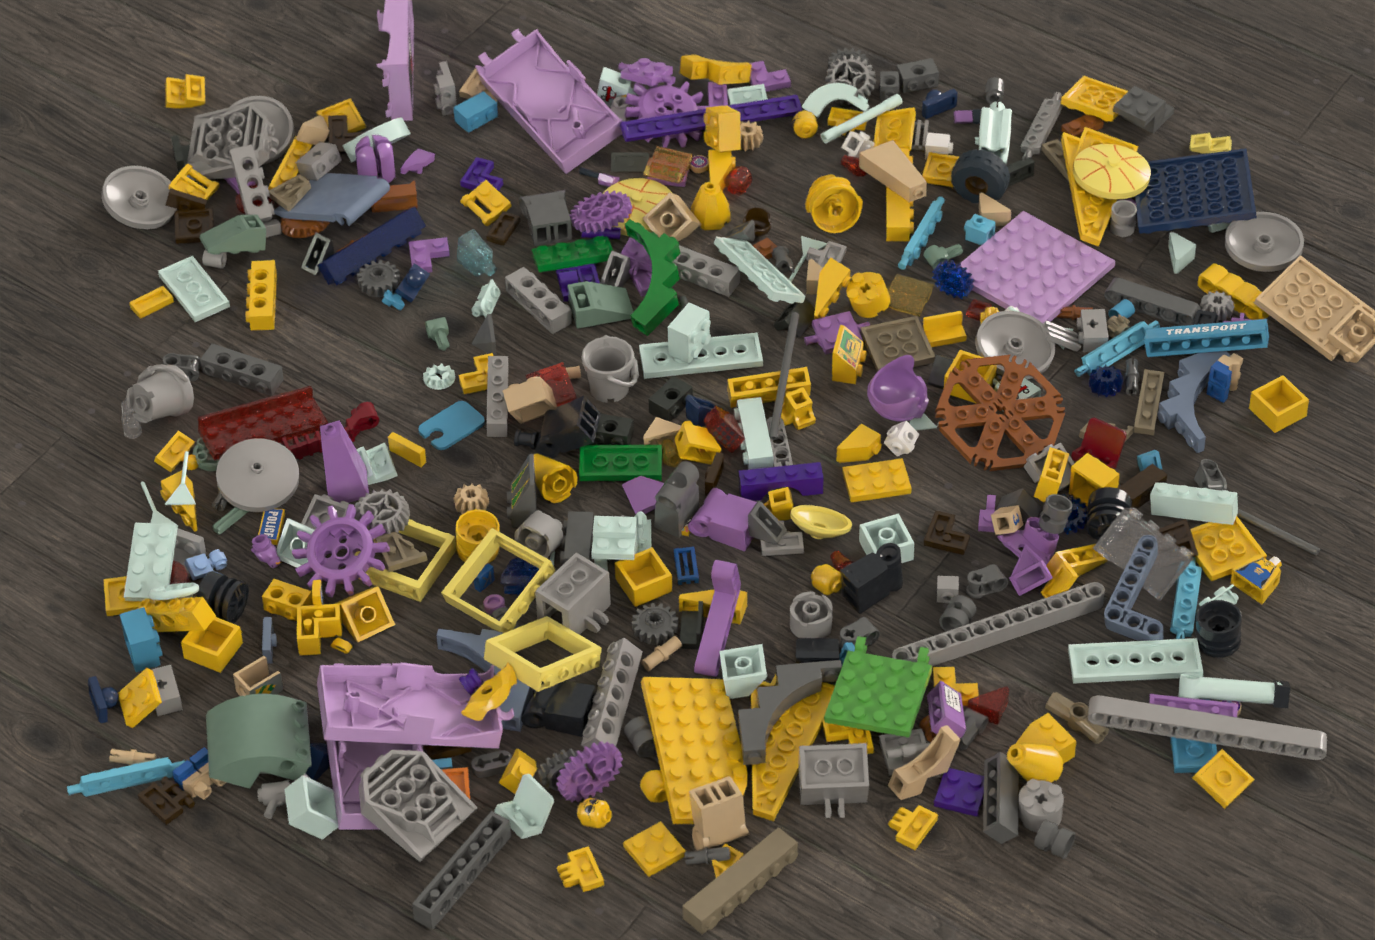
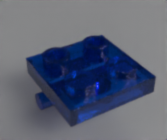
M521 558L510 560L500 576L501 584L517 585H505L504 594H518L519 596L539 571V568Z

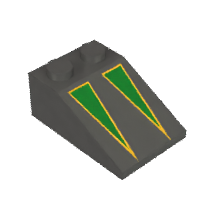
M529 454L511 482V491H507V504H511V507H507V519H511L512 528L520 527L531 514L537 511L534 454Z

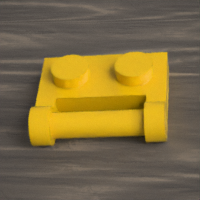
M186 164L169 184L168 189L172 188L208 200L218 190L220 184L194 170L190 164ZM189 175V176L193 177L194 179H196L197 181H199L200 183H202L203 185H205V186L208 187V188L205 189L204 187H202L201 185H199V184L196 183L195 181L191 180V179L188 178L187 176Z
M487 180L461 199V203L465 207L468 206L480 217L485 226L491 225L499 218L502 212H506L512 207L511 202ZM477 199L491 213L486 214L474 201Z

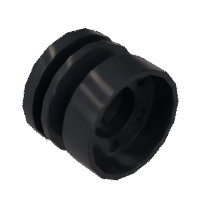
M1105 487L1091 493L1088 499L1086 530L1093 539L1112 543L1127 537L1130 532L1132 501L1125 491L1118 488Z
M210 571L201 581L196 597H203L217 618L233 624L240 618L246 607L249 587L244 581H238L216 571Z
M1213 600L1203 604L1196 613V638L1201 652L1214 658H1224L1234 654L1241 645V612L1237 606L1224 600Z

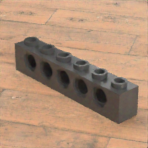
M493 811L488 814L412 903L415 921L432 930L511 838L510 820Z

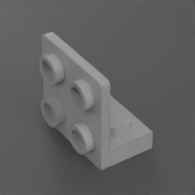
M177 529L171 578L182 582L188 580L191 575L184 562L188 558L203 553L206 555L204 537Z

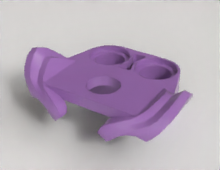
M1030 517L1026 521L1024 530L999 535L997 538L1018 557L1022 553L1018 548L1024 547L1027 544L1047 565L1050 558L1054 555L1059 535L1044 531L1039 526V518Z

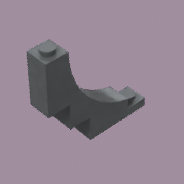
M841 660L776 665L777 686L757 687L758 708L738 710V725L744 765L766 763L767 740L777 720L792 705L812 694L821 692L822 682L837 681L842 668Z

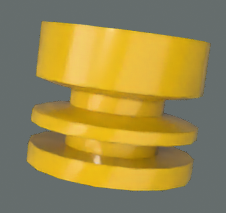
M475 509L465 512L457 520L456 552L462 561L466 562L491 528L500 532L498 519L492 513ZM499 548L491 557V559L487 562V564L492 562L497 557V555L499 554Z

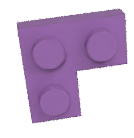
M763 61L750 63L752 64L750 76L752 86L764 84L765 91L791 87V81L786 69L768 73Z
M447 237L409 242L412 266L415 263L427 272H432L431 258L450 256Z

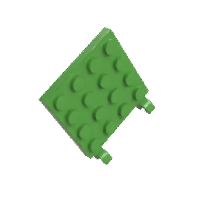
M857 636L855 650L847 651L824 716L825 723L910 738L932 672V665L928 664L930 656H928L929 648L920 647L918 661L911 662L865 654L867 650L865 645L866 637Z

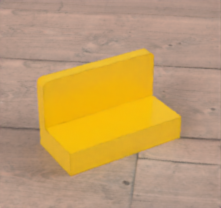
M961 311L923 318V330L931 347L966 341Z

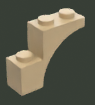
M948 725L941 727L931 744L918 757L906 765L894 769L888 784L890 789L900 800L921 794L927 778L948 772L961 739Z

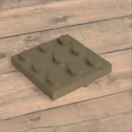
M918 316L860 328L861 336L877 372L889 362L903 355H911L914 358L913 367L934 363L935 354Z

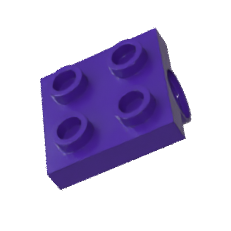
M594 263L556 270L564 302L568 301L569 284L586 281L600 284Z

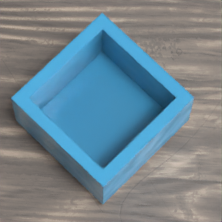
M144 607L119 614L125 643L135 672L159 666V656H162V651L158 643L160 640L157 630L152 628L154 627V622L151 614L147 615Z

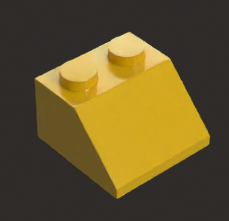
M1049 713L1032 722L1016 742L1050 745L1058 750L1059 755L1062 756L1063 764L1075 757L1076 740Z

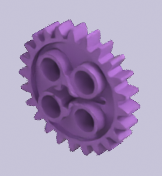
M606 191L604 194L599 192L596 196L591 194V198L585 197L584 202L579 201V205L573 206L574 210H571L570 218L573 227L576 230L580 229V232L585 230L587 233L592 230L594 233L598 230L603 232L605 228L610 230L611 226H618V222H624L623 218H629L628 214L632 213L630 198L626 194L622 195V192L617 194L616 191L611 193Z
M600 741L598 745L592 743L590 748L585 746L583 752L577 751V756H571V762L564 763L566 768L559 771L561 775L557 777L559 782L556 783L558 791L566 800L569 799L571 802L575 799L577 802H580L582 798L585 800L589 795L594 797L597 791L601 793L604 786L609 787L608 782L615 780L613 776L620 772L618 768L622 767L620 763L623 760L622 754L613 743L610 744L608 741L605 744ZM585 764H587L589 770L593 773L595 777L594 780H592V776L586 770L584 766Z

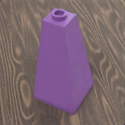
M340 420L320 426L328 496L339 503L341 501L350 503L359 500L360 497H365V494L369 493L366 465Z

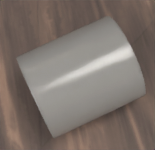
M205 249L202 259L203 265L223 269L226 264L227 253L221 252V254L215 255L208 253Z

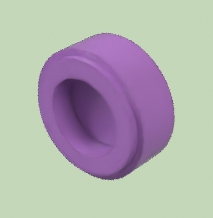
M496 594L486 597L483 602L484 610L491 615L496 609L505 607L504 598Z

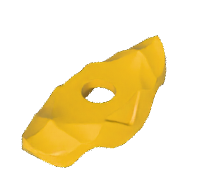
M507 663L496 675L486 680L471 696L461 714L475 721H481L488 711L499 707L507 699L511 687L517 684L516 674L512 666Z

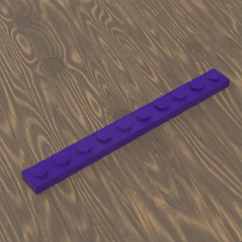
M798 95L727 105L740 112V122L744 123L793 116L803 111ZM706 109L621 122L620 127L625 142L705 130L704 113H706Z

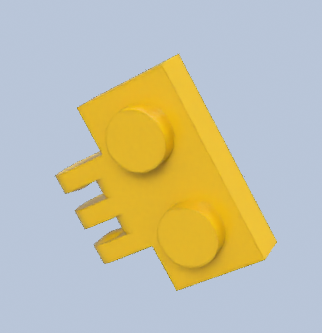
M832 107L828 118V125L839 126L863 112ZM867 122L849 130V133L850 131L855 132V129L865 131Z
M918 805L914 812L900 807L888 825L890 828L898 831L896 835L897 842L916 850L937 822L938 814Z
M589 846L569 852V862L557 867V871L566 888L580 884L582 891L586 892L604 886V879Z

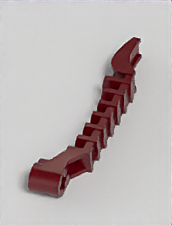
M363 402L357 408L352 409V416L346 419V427L344 429L351 441L355 442V437L360 431L377 426L380 420L373 403ZM315 431L314 438L312 439L306 434L304 442L301 443L297 436L294 437L292 446L288 445L285 437L281 440V444L294 455L295 459L301 460L305 456H313L314 453L319 451L320 453L323 452L319 431Z

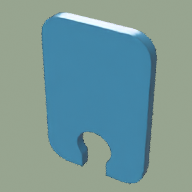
M458 401L419 426V434L425 439L434 431L442 432L443 436L431 441V445L438 450H445L481 428L485 424V420L469 403Z

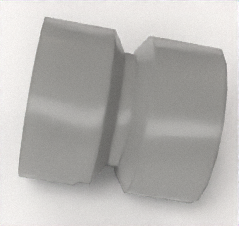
M1120 200L1112 205L1110 230L1116 236L1127 237L1134 233L1137 208L1134 203Z

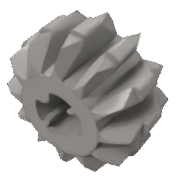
M1216 290L1215 293L1209 291L1207 295H1203L1200 307L1203 311L1217 312L1218 318L1216 323H1218L1219 320L1226 321L1227 318H1231L1234 310V301H1232L1231 296H1226L1225 292L1218 293Z

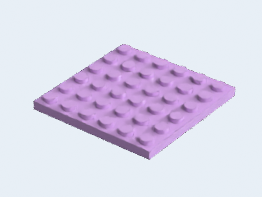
M1022 211L951 270L950 278L1005 309L1009 306L1017 307L1020 312L1033 316L1044 323L1045 321L1051 322L1061 313L1060 310L1063 307L1065 308L1072 304L1114 268L1115 260Z

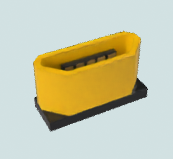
M336 635L335 640L331 643V647L348 654L354 647L352 641Z

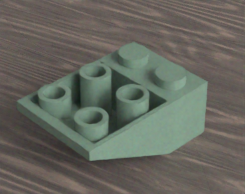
M257 214L238 215L200 235V240L207 252L215 255L221 254V252L237 254L240 251L257 253L259 250H265L266 227Z
M588 281L568 285V301L577 329L631 319L630 315L633 313V309L626 288Z

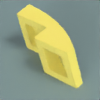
M1210 133L1191 135L1190 150L1202 154L1230 151L1232 141L1230 136L1211 138Z

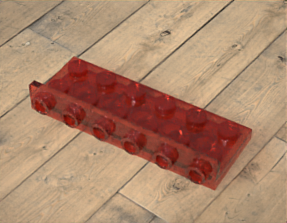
M307 386L199 416L198 432L215 461L219 460L230 447L241 441L268 439L279 443L284 437L286 440H289L296 436L300 437L320 431V426L328 424V421L313 398L312 387Z

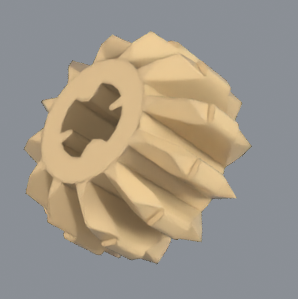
M741 121V149H744L746 152L747 149L753 151L754 148H759L763 140L761 126H757L756 122L750 123L748 121L744 123Z
M473 483L470 486L463 485L462 489L458 488L454 495L455 508L462 515L467 511L475 509L486 511L489 504L486 489H482L481 485L474 486Z

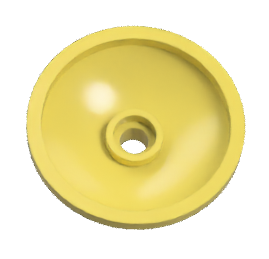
M800 505L792 508L790 513L792 521L802 531L815 539L842 536L848 533L852 527V522L845 515L820 506Z

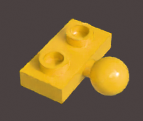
M177 431L155 457L154 462L172 472L180 461H184L185 451L189 452L194 446L195 441ZM188 455L187 470L197 469L196 456Z

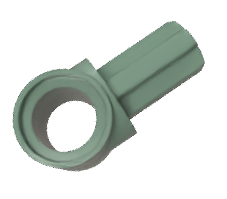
M960 244L946 249L932 245L924 251L923 256L935 271H940L947 266L950 258L962 254L963 250Z
M441 317L425 321L428 338L436 341L438 349L445 351L450 346L447 339L449 330L446 318Z

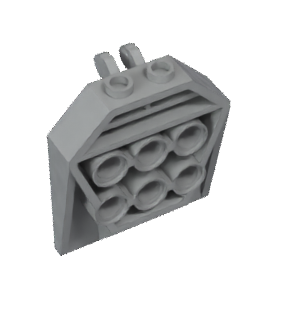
M253 103L196 115L187 164L193 166L194 170L210 180L235 178L229 156L230 149L252 144L253 149L258 151L260 161H257L258 167H260L269 157L275 158L277 156L275 148L278 147L279 141L272 137L275 133L274 125L270 123L267 116ZM244 164L242 166L245 170H251L253 168L250 164ZM189 175L187 176V177L190 178L191 180L197 181V180L194 179L193 177H191V176H189Z
M391 750L385 756L383 754L380 755L371 768H365L360 775L359 798L361 814L419 862L468 817L474 814L478 808L423 751Z

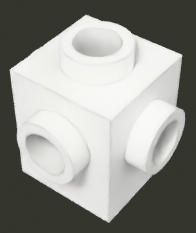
M850 131L841 148L848 151L850 157L858 160L860 152L873 148L875 143L869 140L870 136L864 132L858 134Z
M907 421L892 426L888 430V436L884 444L896 456L908 454L914 449L919 433Z

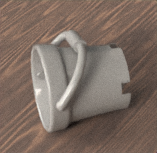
M604 335L589 342L582 351L581 359L587 372L590 393L596 400L608 403L607 399L614 398V402L619 401L627 395L629 387L637 382L639 377L638 363L634 357L631 345L625 340ZM631 372L632 380L629 382V376Z
M160 364L147 367L138 376L137 383L127 390V405L129 409L134 408L136 412L133 414L134 418L143 423L167 416H181L189 413L193 407L194 394L189 377L175 365Z

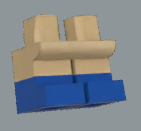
M1235 353L1230 357L1223 355L1211 366L1207 395L1222 403L1228 399L1229 390L1234 391L1237 389L1238 380L1241 375L1240 367L1243 363L1242 357Z
M205 747L190 757V761L186 760L172 771L174 780L179 784V788L187 791L192 798L199 796L202 799H206L212 792L211 784L215 783L218 787H221L227 783L209 778L208 750Z

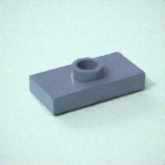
M264 617L262 653L267 658V664L273 663V646H277V635L274 634L272 617Z

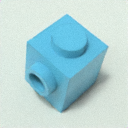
M974 214L965 223V240L983 245L995 235V221Z

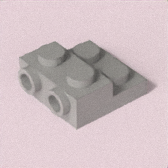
M439 62L440 70L437 71V84H434L435 94L438 95V98H435L437 109H440L442 116L454 114L456 94L455 84L447 62Z
M1061 443L1055 446L1050 444L1042 450L1041 454L1037 455V453H1034L1026 459L1027 463L1024 465V468L1034 483L1039 481L1050 447L1067 453ZM1070 456L1068 457L1058 492L1070 486L1071 466L1075 464Z
M314 494L301 524L315 530L316 528L312 525L309 517L314 515L321 523L330 520L328 506L331 505L336 510L338 518L345 517L349 503L345 501L336 502L332 497L325 494L322 496Z

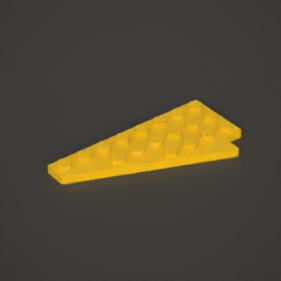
M1085 127L1081 138L1063 132L1061 142L1080 240L1099 246L1111 217L1112 205L1117 202V199L1102 198L1084 190L1074 178V161L1081 151L1094 145L1114 144L1127 147L1136 152L1138 146Z
M776 674L771 683L763 681L758 687L777 686ZM822 682L821 692L812 694L792 705L773 726L766 744V763L752 764L753 815L774 821L799 772V746L813 745L822 727V721L835 688L834 685ZM757 688L751 693V709L758 708Z

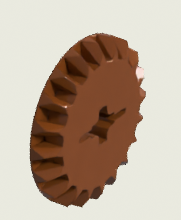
M282 218L280 225L281 231L285 235L294 238H304L323 231L330 222Z

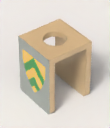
M262 656L233 674L236 692L240 696L250 694L276 695L283 691L281 673L277 671L268 676L267 658Z

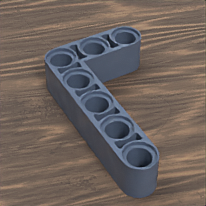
M1144 535L1139 539L1104 611L1107 629L1137 641L1163 640L1164 638L1163 625L1160 621L1131 610L1158 555L1157 539L1152 535ZM1148 546L1152 547V549L1146 550L1144 548ZM1137 564H1143L1144 566H1142V567H1137V566H1135V565H1137ZM1129 581H1134V582H1136V583L1131 584V585H1130V584H1127V582H1129ZM1119 599H1126L1127 601H1125V602H1120V601H1118V600H1119ZM1112 616H1117V617H1119V618H1117V619H1115V620L1110 619V617H1112ZM1133 623L1138 624V626L1131 627L1129 625ZM1157 631L1158 633L1152 635L1149 632Z

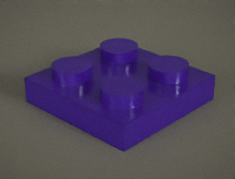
M949 768L948 772L943 774L934 806L977 817L984 798V776Z

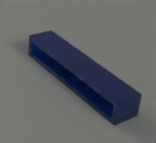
M411 207L317 264L328 285L333 283L339 285L347 280L345 276L350 273L352 276L359 273V269L364 264L371 265V261L376 262V257L379 255L384 257L391 253V248L395 245L398 248L407 243L406 239L408 237L415 238L422 233L421 229L426 227L416 207Z

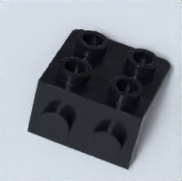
M798 638L796 640V664L839 660L838 639Z

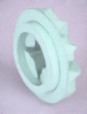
M433 364L432 368L427 367L426 372L423 373V380L429 388L445 389L454 383L455 373L449 365L444 367L443 364L440 366ZM436 374H440L442 376V379L436 376Z

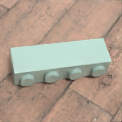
M761 397L737 400V408H734L735 421L739 420V423H737V433L742 435V438H740V448L745 450V453H743L744 465H748V470L773 467V452Z
M1155 483L1150 494L1151 515L1233 525L1238 513L1236 492Z

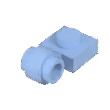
M217 549L209 554V559H207L205 553L186 559L184 564L192 579L196 580L205 577L210 571H214L213 568L216 570L225 568L227 566V558L224 552Z

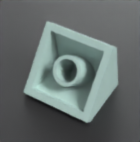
M287 518L277 546V555L281 561L294 567H299L307 563L308 559H295L292 555V550L307 548V542L301 541L297 536V532L299 530L312 535L315 530Z

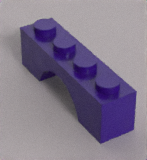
M821 463L739 470L740 497L759 501L763 499L768 491L779 487L795 488L802 496L823 494Z

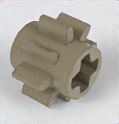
M1120 314L1112 316L1107 321L1108 335L1114 338L1130 328L1128 326L1130 321Z

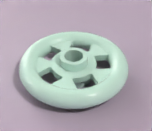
M196 583L170 584L152 589L148 596L152 600L186 597L197 593L199 585Z

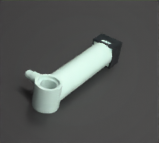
M1183 673L1180 675L1178 697L1272 704L1273 707L1288 708L1291 687L1289 681L1273 680V683L1209 678L1192 673Z

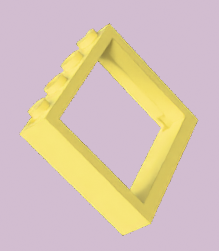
M409 519L404 531H399L398 533L440 548L418 581L393 571L389 572L387 569L382 571L370 567L365 573L369 575L373 585L421 602L456 552L455 536L449 533L441 532ZM357 551L355 553V556H357L361 551Z
M491 528L441 593L448 604L488 627L506 633L514 629L518 619L527 612L529 605L536 598L535 591L556 570L552 562ZM502 547L539 568V571L501 620L498 621L463 601L460 597L498 548Z
M546 616L486 640L484 660L501 670L509 663L519 681L539 692L599 667L602 648ZM548 639L574 655L539 668L515 652Z

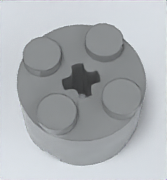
M537 510L515 531V541L548 558L562 543V523L558 519H553L549 515Z
M804 592L797 595L790 605V629L793 634L798 638H824L830 635L833 613L831 601L824 595L822 597L815 595V592Z
M1031 779L1027 782L1019 793L1018 818L1023 822L1024 827L1038 832L1045 820L1057 825L1060 824L1064 801L1061 787L1048 781Z

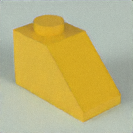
M860 424L837 447L836 461L845 463L869 460L881 450V434Z
M517 748L499 783L516 794L522 776L525 774L534 776L537 770L536 761Z

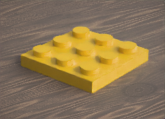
M1083 76L1062 96L1060 104L1067 106L1069 109L1082 111L1086 115L1099 117L1103 121L1112 122L1119 115L1113 112V106L1128 91Z
M1237 516L1233 525L1208 522L1191 529L1199 554L1195 557L1196 562L1210 581L1232 574L1233 568L1255 555H1261L1265 559L1267 557L1266 553Z

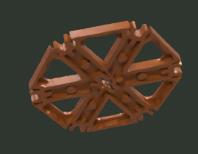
M1011 355L965 359V362L962 361L960 368L963 371H959L956 367L950 371L935 411L936 418L941 417L944 419V421L938 422L939 431L970 464L973 458H975V467L979 461H983L985 463L984 470H987L990 464H992L990 471L1023 468L1029 456L1037 453V455L1041 454L1042 450L1050 444L1054 446L1065 416V407L1060 408L1056 405L1061 404L1063 401L1061 394L1031 362H1029L1027 368H1025L1026 359L1023 360L1022 364H1017L1015 362L1017 356L1015 355L1012 357L1011 362H1009ZM989 365H1001L1004 367L1005 371L997 392L978 373L977 369L979 367ZM1026 376L1033 377L1046 391V395L1043 397L1016 400L1023 379ZM959 384L977 404L951 406L948 400L953 386ZM997 409H998L999 411H1002V410H1003V411H1004V414H1003V415H1002V414L997 415V414H996V413H997ZM1052 418L1053 425L1046 439H1040L1024 422L1027 420ZM985 425L976 447H969L955 432L957 428ZM1004 433L1024 453L1022 457L1006 459L998 457L997 450Z

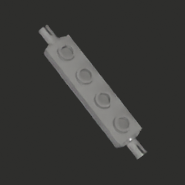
M1055 92L1052 99H1044L1021 144V151L1025 153L1022 160L1030 158L1033 154H1040L1041 146L1046 142L1063 108V105L1060 104V99L1062 98L1060 92Z

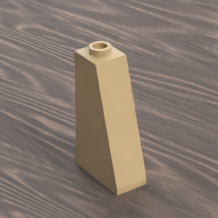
M893 140L860 152L859 167L905 200L911 202L926 196V180Z

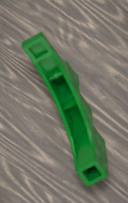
M629 219L625 223L627 235L642 244L652 262V277L647 294L639 307L630 315L633 327L649 336L679 305L677 293L671 287L680 279L678 267L673 261L681 252L679 242L673 236L669 237L663 233L658 237L654 232L650 233L639 222L635 223Z

